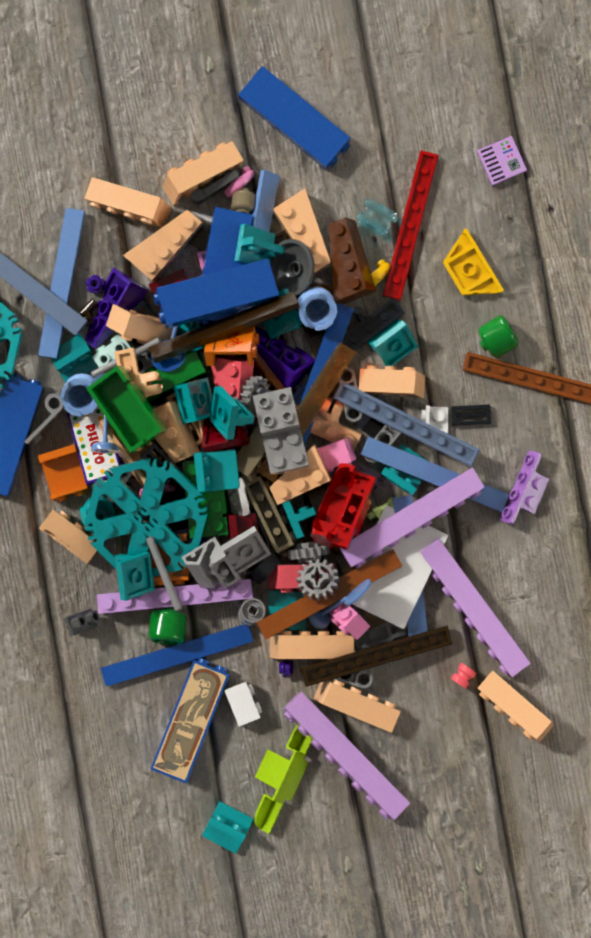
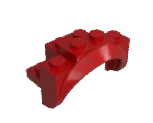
M346 463L339 465L323 496L312 525L311 537L314 543L333 548L334 545L348 550L353 536L358 537L371 505L369 497L375 485L376 477L358 472L354 465Z

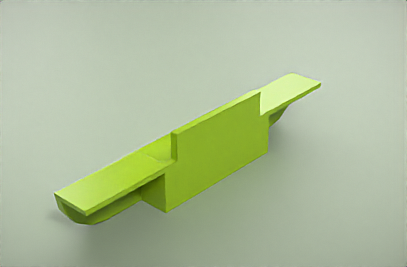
M298 725L294 728L286 745V748L293 751L291 759L288 760L267 749L255 775V778L276 789L274 796L263 795L255 814L256 827L269 835L285 800L292 801L309 763L304 759L312 740L308 735L305 737L298 731Z

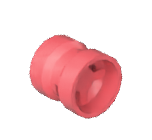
M460 663L457 671L458 674H453L450 679L467 689L470 685L468 680L474 678L477 673L463 663Z

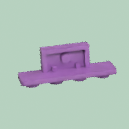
M528 451L522 468L517 475L513 490L510 492L508 502L502 511L500 521L513 525L520 508L532 514L536 513L549 481L548 478L536 473L542 457L541 453Z

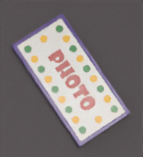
M97 406L92 413L82 415L81 417L67 413L86 485L95 484L99 477L103 480H108L104 472L110 467L121 465L118 453L102 454L91 451V446L94 443L103 442V432L98 427L99 422L104 419L103 412Z

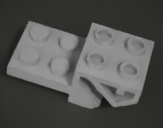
M291 387L254 395L253 401L270 474L275 475L309 467Z
M253 526L222 546L214 537L182 556V559L200 588H215L217 581L223 587H229L241 580L238 574L268 557L271 553L257 529Z

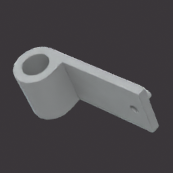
M50 394L47 396L45 407L51 415L24 441L26 444H31L33 441L34 444H37L43 438L41 433L65 410L60 398L61 395Z

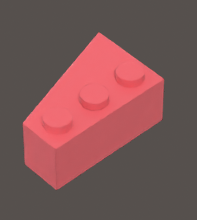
M224 355L216 356L215 364L211 366L215 387L222 386L232 398L237 397L241 400L240 393H243L242 387L246 386V380H250V377L253 376L254 360L253 365L248 366V359Z
M277 565L268 576V589H281V593L292 592L293 588H298L300 583H297L296 578L300 577L298 570H304L302 565ZM318 574L317 581H315L317 585H318V581H319V578H320L319 574Z

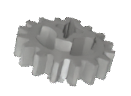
M251 376L250 380H246V386L242 387L243 393H240L242 397L240 401L252 413L254 418L257 417L253 396L271 392L268 390L270 384L267 383V379L260 376Z
M314 541L297 543L296 549L288 550L289 560L298 559L299 563H307L309 560L316 561L317 558L322 560L321 555L330 554L329 547L314 543Z
M317 558L316 563L309 560L308 566L302 565L304 570H298L300 577H297L296 580L297 583H300L298 588L303 590V596L308 594L309 600L316 597L317 601H319L322 596L326 600L328 593L332 596L334 595L332 589H338L336 583L339 582V577L336 576L338 571L337 569L333 570L334 566L332 563L327 565V560L320 563L319 558ZM318 574H319L320 578H319L318 585H317L315 581H317Z

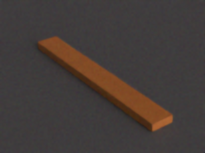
M471 352L466 353L462 371L591 405V384Z
M394 549L340 577L339 582L336 583L338 589H332L334 595L332 596L328 593L326 600L323 596L320 597L319 601H317L316 597L309 600L308 595L256 623L265 640L334 604L343 597L348 596L364 580L370 579L373 583L401 568L402 564Z

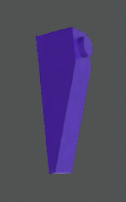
M114 267L104 283L103 290L105 292L102 301H98L99 305L97 307L99 309L97 316L93 318L85 341L94 349H97L114 332V330L106 326L112 305L115 304L124 310L130 311V309H133L145 298L148 291L141 283Z
M255 326L256 333H259V345H256L258 354L264 359L285 388H293L299 384L313 367L315 359L298 347L293 349L285 345L286 341L282 339L279 341L270 339L266 331Z

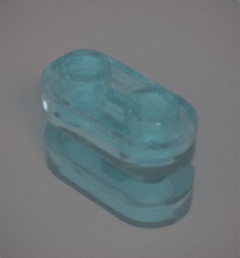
M366 198L363 206L367 210L365 213L358 212L355 218L358 221L357 224L365 229L369 227L375 230L374 233L382 238L389 236L392 228L388 225L390 222L396 223L400 217L399 214L372 199ZM373 213L383 217L382 222L372 217Z

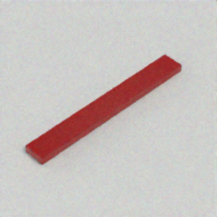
M420 150L382 297L401 301L438 154Z

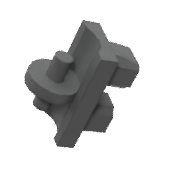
M88 609L68 616L63 620L67 624L66 628L69 630L71 637L97 627L100 617L96 610Z

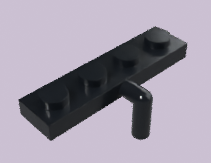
M394 298L367 318L361 313L360 307H355L353 314L359 321V324L345 334L339 351L343 359L405 314Z

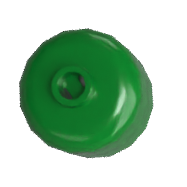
M502 315L493 318L478 330L481 338L479 342L484 351L488 350L495 358L503 356L519 345V340L514 330Z
M164 607L162 610L153 611L150 615L148 639L158 644H182L185 639L186 616L182 612L175 611L172 607Z

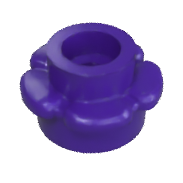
M92 275L91 278L86 280L87 290L90 293H100L103 290L104 280L98 275Z
M284 659L283 662H280L279 673L284 678L293 675V661Z

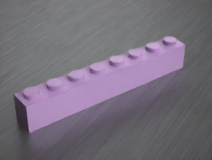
M470 468L361 533L358 537L353 538L348 550L340 547L339 549L349 566L358 568L366 563L364 559L369 556L375 558L383 553L381 549L388 546L390 549L399 543L398 539L405 536L407 539L414 535L416 528L421 526L423 529L432 524L431 519L436 516L439 519L449 513L448 509L453 506L455 509L465 504L464 500L471 496L474 499L482 494L481 489L485 487L475 470Z
M438 538L420 551L432 568L430 574L436 582L440 581L444 586L442 591L448 598L450 596L453 598L455 609L459 614L463 612L467 617L465 619L466 624L470 629L475 628L478 632L476 637L482 645L486 643L489 647L487 652L493 660L497 659L500 662L499 668L505 676L513 677L531 664Z
M252 579L239 580L229 587H223L220 582L216 583L215 588H200L199 584L174 587L181 606L254 598ZM157 588L154 591L127 601L120 599L119 592L97 594L98 614L173 607L166 588Z
M302 692L297 693L282 708L285 712L284 716L291 723L294 721L299 726L297 729L303 736L306 737L308 735L311 738V744L317 750L321 749L326 754L324 757L331 764L335 763L339 767L338 772L343 777L350 778L353 782L351 785L358 792L362 791L366 795L365 799L372 806L376 805L380 809L379 814L384 819L395 820L410 804Z

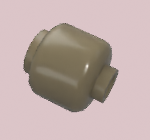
M241 188L239 191L234 192L231 210L252 215L255 209L256 195L248 188Z

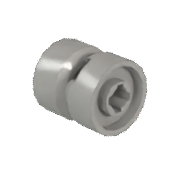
M256 598L245 600L238 610L239 621L247 627L256 626V622L262 620L265 616L266 610L263 602Z

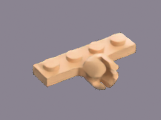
M135 348L114 352L117 365L125 367L133 379L130 383H136L145 398L162 392V384L152 385L151 383L161 380L158 372L140 373Z
M324 398L310 433L330 442H336L349 437L355 451L362 433L339 422L343 411L341 403L336 401L333 410L329 408L333 399ZM295 404L296 412L299 407L297 404Z

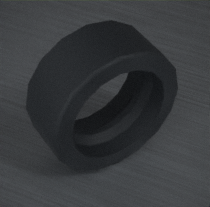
M270 547L267 548L271 555L254 564L246 571V575L257 584L262 583L280 562L281 556Z

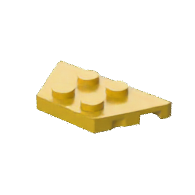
M465 228L442 264L462 296L502 293L504 289L469 231Z

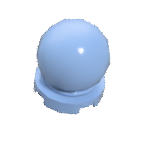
M308 287L298 298L300 308L297 309L300 320L304 326L317 331L327 329L334 323L333 321L338 312L334 297L328 290L322 287Z
M75 374L64 384L60 398L65 407L64 409L71 415L78 417L88 415L98 406L86 389L94 379L91 375Z

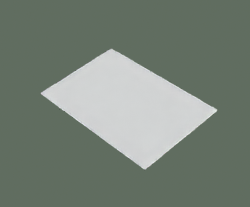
M386 505L378 523L395 514L394 509ZM420 526L415 529L416 533L407 539L405 536L398 539L399 543L389 549L386 546L381 549L383 553L377 557L394 549L402 567L371 583L365 594L353 605L402 629L405 628L432 571L431 566L420 551L438 538L444 545L448 537L447 534L431 526L423 529ZM369 556L368 558H366V559H364V560L366 561V563H368V562L372 561V560L375 559V558H372V556Z

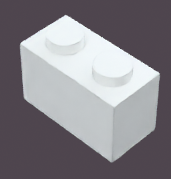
M247 681L224 690L238 726L261 718L260 713L263 711L259 701L255 703L253 699L255 691L252 684L248 685Z

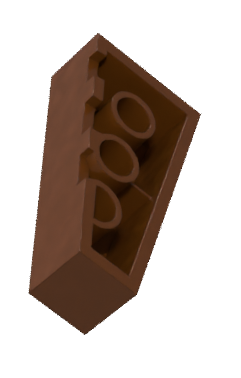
M345 217L329 224L332 287L335 303L344 305L376 292L356 220Z

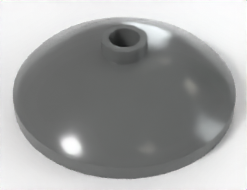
M287 239L278 244L284 247V252L282 255L271 258L270 266L278 292L288 288L289 293L293 291L295 296H299L307 290L312 282L315 269L314 258L311 250L305 243L296 239Z

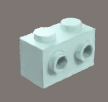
M118 334L110 340L112 343L99 347L92 358L100 368L116 359L115 351L129 348L136 349L132 341L125 340Z

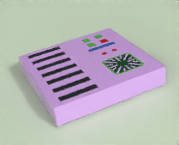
M512 136L477 150L478 157L491 186L527 171Z

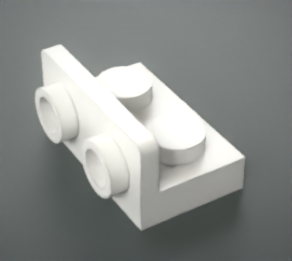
M426 405L425 410L421 411V421L448 433V407H430Z
M239 477L240 488L228 489L227 494L231 512L246 516L250 514V503L245 489V482L242 477Z

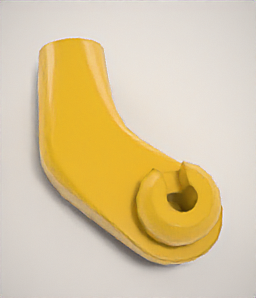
M385 260L377 262L376 267L378 269L371 273L375 286L385 277L390 269V264L386 263Z

